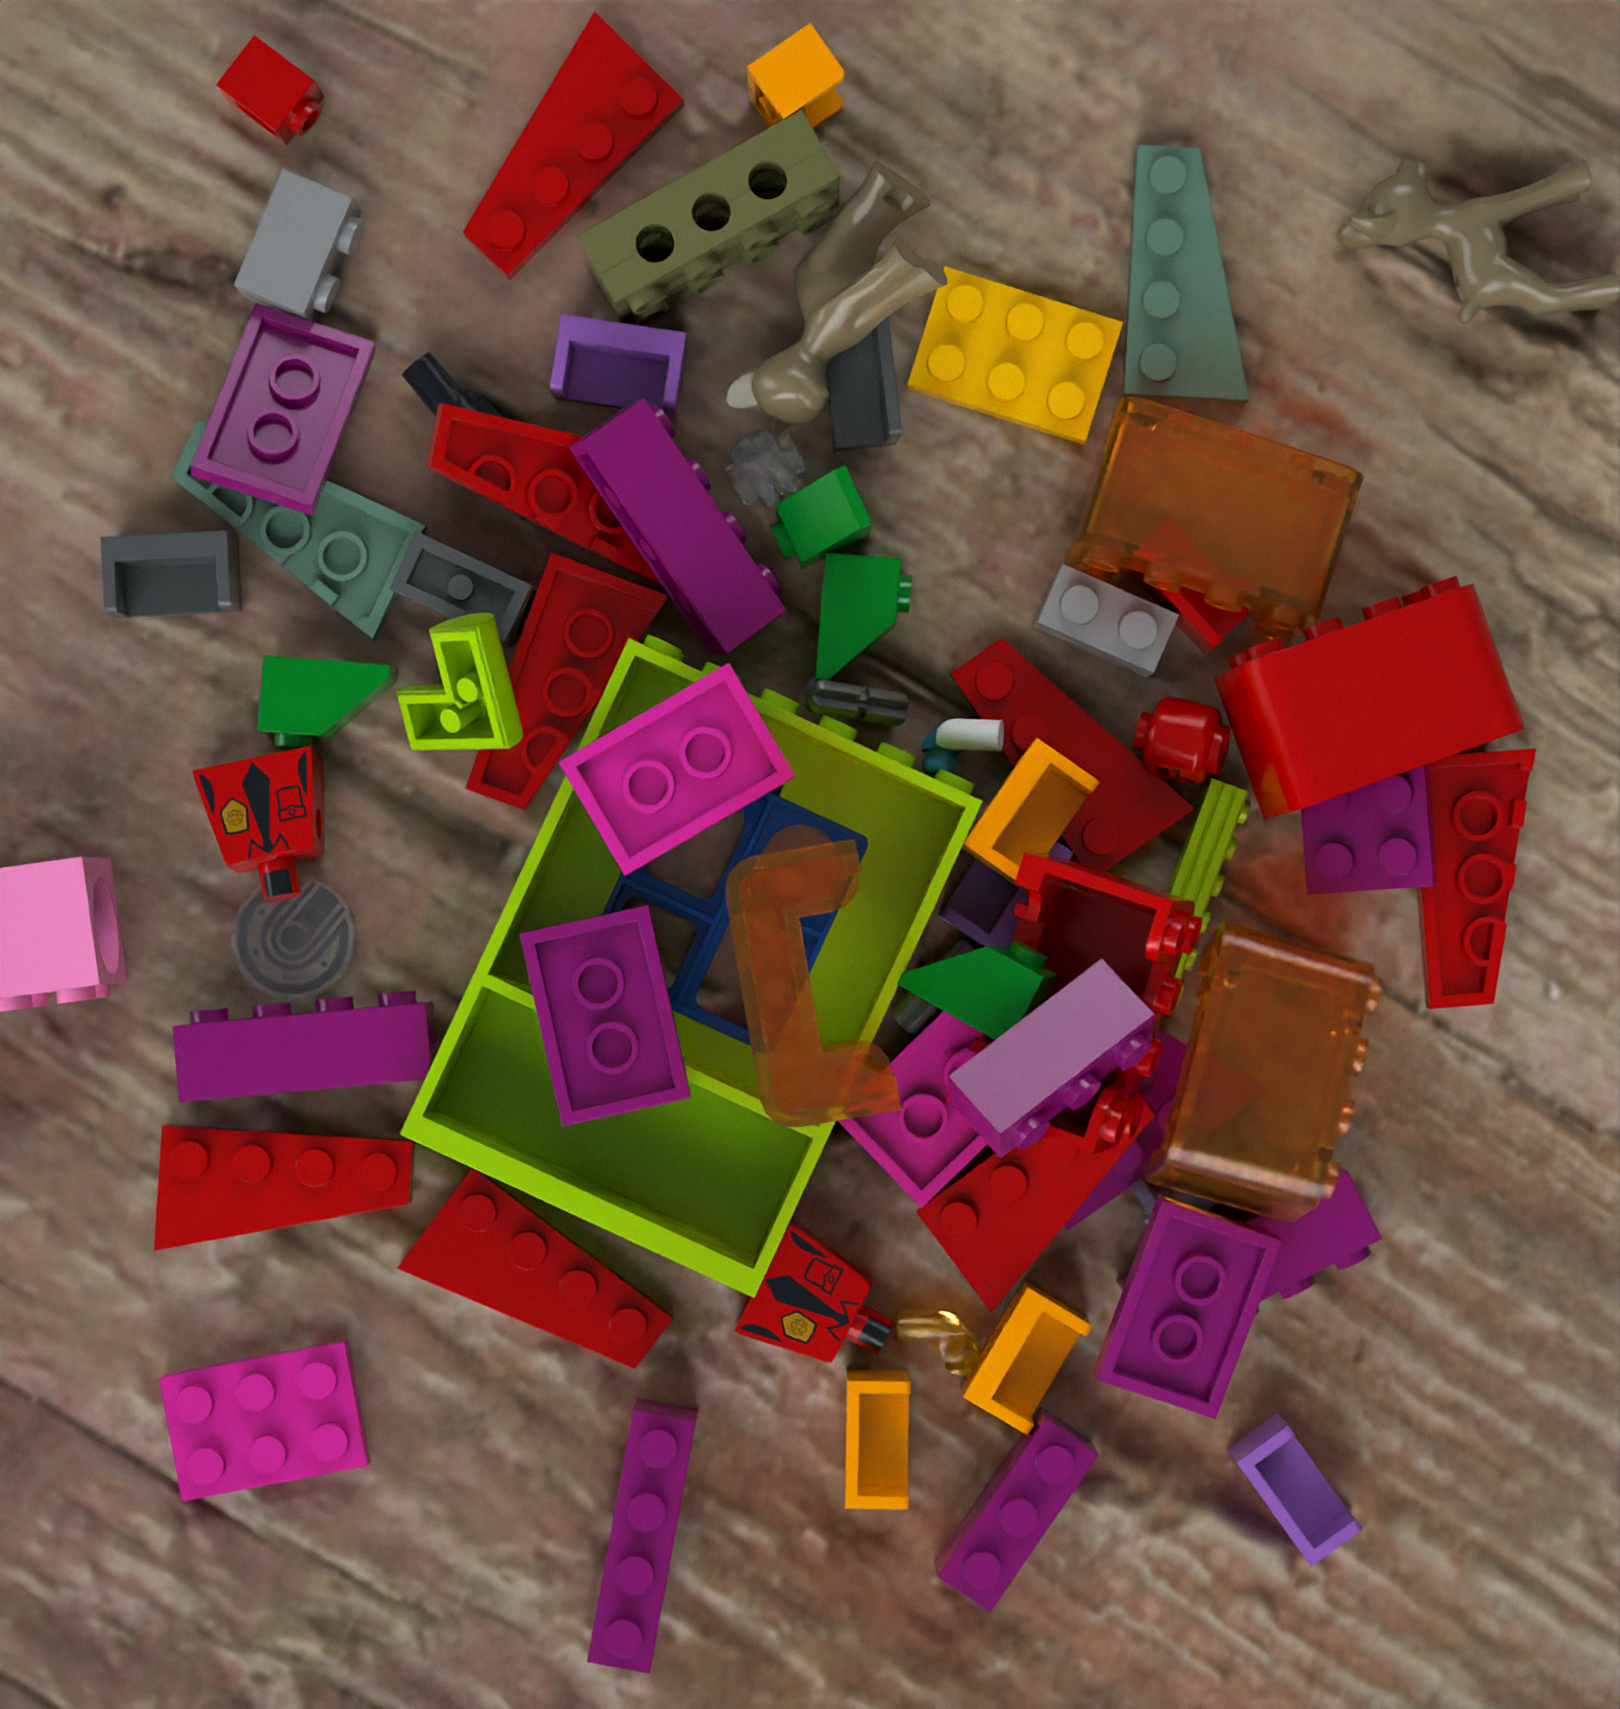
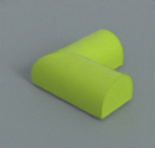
M468 614L449 619L430 628L429 632L442 683L413 684L396 691L411 751L509 749L518 744L523 738V729L494 614Z

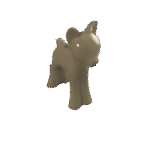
M1404 159L1400 163L1396 174L1376 184L1365 197L1361 211L1349 217L1350 223L1343 226L1336 234L1337 240L1350 249H1369L1378 245L1400 246L1429 238L1442 241L1447 248L1456 291L1463 302L1458 316L1462 324L1471 321L1481 308L1517 306L1530 316H1542L1571 311L1605 309L1617 301L1620 296V281L1616 274L1611 273L1560 283L1544 280L1517 260L1508 257L1507 240L1503 231L1504 225L1556 205L1580 200V193L1589 191L1592 182L1591 173L1584 159L1526 187L1498 195L1472 198L1450 205H1439L1431 196L1427 186L1426 164L1412 159Z
M874 161L860 188L831 218L823 237L804 256L795 269L794 285L800 310L805 320V328L800 341L788 349L773 355L762 363L760 367L746 371L736 377L726 391L725 399L729 406L742 409L759 405L771 415L772 429L776 433L784 432L793 424L808 423L815 420L825 410L830 396L827 376L829 360L840 352L861 342L885 318L899 308L928 292L947 285V277L940 266L931 259H923L918 256L902 240L896 239L887 253L874 264L877 249L885 237L900 222L930 206V201L924 192L889 167Z

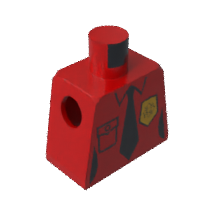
M311 746L193 770L195 784L227 867L237 873L258 870L265 902L282 901L300 896L302 893L296 862L324 855L325 851L324 765L322 756Z
M791 1218L755 1298L748 1297L735 1322L734 1331L742 1336L832 1363L845 1338L878 1354L892 1328L894 1320L863 1305L872 1286V1278L801 1223Z

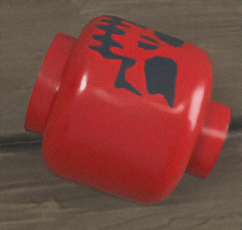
M1168 696L1158 702L1153 713L1144 711L1141 713L1135 729L1133 747L1143 750V763L1148 773L1197 785L1204 782L1210 773L1216 775L1220 773L1229 747L1231 728L1230 726L1223 725L1218 708L1179 697Z

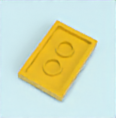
M944 266L943 271L948 283L936 291L906 389L1084 445L1123 322Z

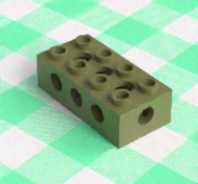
M800 110L578 234L577 238L585 261L619 322L628 324L635 320L637 325L642 326L665 314L670 309L667 301L688 289L695 296L716 286L725 278L722 270L744 259L747 265H752L768 257L779 248L776 240L797 228L804 235L829 222L834 216L831 209L839 206L840 176L804 112ZM766 190L776 191L781 194L774 199L768 200L756 196ZM715 220L726 224L716 231H707L701 228L705 223ZM656 251L671 253L667 259L661 262L645 260L651 253Z

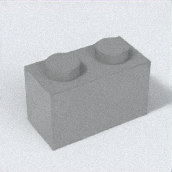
M282 169L234 286L245 298L312 322L316 321L320 311L328 313L336 299L340 286V279L335 277L343 254L351 256L354 253L364 228V221L359 219L361 210L354 199Z
M1062 564L1054 576L1032 629L1147 678L1154 673L1179 614Z

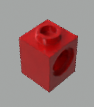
M255 35L216 84L229 103L286 146L295 134L300 137L305 135L316 123L322 111V106L319 103L324 98V95L315 80Z

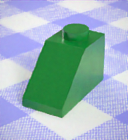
M846 465L831 471L776 504V514L779 521L769 525L784 560L796 556L801 570L824 560L825 553H839L870 539L872 527L871 520Z
M825 553L815 679L832 681L895 627L897 612L909 613L912 575L900 574L901 558Z
M263 655L257 731L275 735L274 746L285 748L312 747L313 738L331 739L397 682L398 669L385 664Z
M1013 940L1010 947L1006 945L986 946L904 972L897 985L996 1040L1047 1001L1061 976L1044 967L1048 959L1047 956L1024 943Z

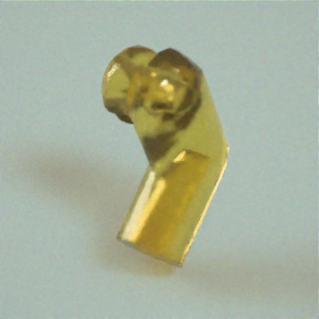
M896 1310L897 1342H929L945 1361V1368L956 1376L969 1375L977 1368L978 1359L981 1354L978 1339L957 1314L947 1310Z

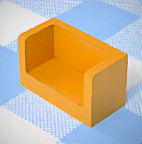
M811 23L747 66L749 100L769 128L802 110L814 130L843 109V100L834 87L843 82L845 72Z
M1036 738L1029 745L974 824L963 843L962 849L1014 884L1024 852L1049 853L1087 796L1093 793L1100 782ZM1014 884L1015 886H1017V887H1018L1019 889H1021V890H1023V889L1026 888V887H1023V886Z
M1023 1280L961 1384L962 1396L1022 1433L1029 1435L1034 1426L1033 1413L1080 1334L1087 1336L1093 1325L1084 1315Z
M846 1369L845 1509H909L908 1432L909 1394H911L909 1370Z

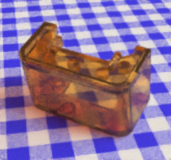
M1124 397L1120 399L1108 422L1064 561L1077 565L1076 570L1108 584L1111 583L1113 576H1125L1132 569L1144 573L1143 581L1161 590L1180 592L1181 586L1205 593L1204 601L1219 609L1241 612L1243 606L1248 607L1247 617L1257 623L1255 627L1256 633L1272 640L1281 638L1282 642H1291L1293 636L1302 638L1304 636L1303 629L1316 625L1319 622L1364 476L1358 470L1348 465L1153 401Z
M856 839L754 855L741 860L731 869L726 880L725 896L759 1096L764 1111L774 1122L786 1127H804L901 1110L896 1076L892 1073L887 1055L878 1046L868 1041H849L821 1046L800 917L833 912L843 908L853 899L858 889L859 873H861Z
M1222 921L1203 946L1197 974L1205 977L1197 987L1195 996L1199 997L1173 1106L1165 1116L1163 1128H1166L1161 1148L1160 1150L1154 1149L1152 1151L1145 1182L1292 1224L1309 1211L1315 1210L1320 1197L1329 1200L1336 1187L1340 1163L1331 1160L1336 1137L1343 1138L1346 1135L1352 1119L1354 1101L1346 1098L1350 1076H1358L1366 1058L1368 1039L1360 1037L1365 1014L1371 1016L1376 1009L1381 993L1382 979L1373 977V963L1228 921Z

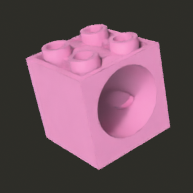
M81 856L0 868V1012L47 1006V993L56 992L57 1004L111 997L109 984L128 982L111 858Z

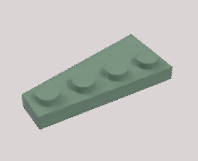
M1137 145L1135 149L1122 384L1123 398L1246 404L1249 401L1200 148Z
M197 420L171 477L309 587L330 606L350 620L366 635L376 641L397 597V594L389 589L416 531L425 535L428 527L328 480L325 483L312 516L193 477L190 465L207 425Z

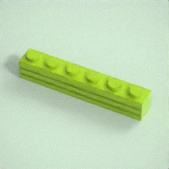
M1213 778L1206 781L1167 889V893L1192 900L1195 903L1194 915L1202 917L1200 934L1205 933L1210 921L1211 912L1206 911L1210 897L1217 898L1224 882L1225 876L1219 874L1224 859L1228 861L1232 859L1238 839L1232 837L1237 823L1244 824L1251 807V802L1246 801L1248 791ZM1194 948L1191 954L1182 953L1175 975L1176 978L1181 979L1184 970L1191 971L1198 949ZM1182 985V989H1181V993H1180V997H1179L1178 1003H1177V1005H1176L1175 1008L1178 1007V1005H1179V1003H1180V1001H1181V998H1182V995H1183V992H1184V986H1183V985Z

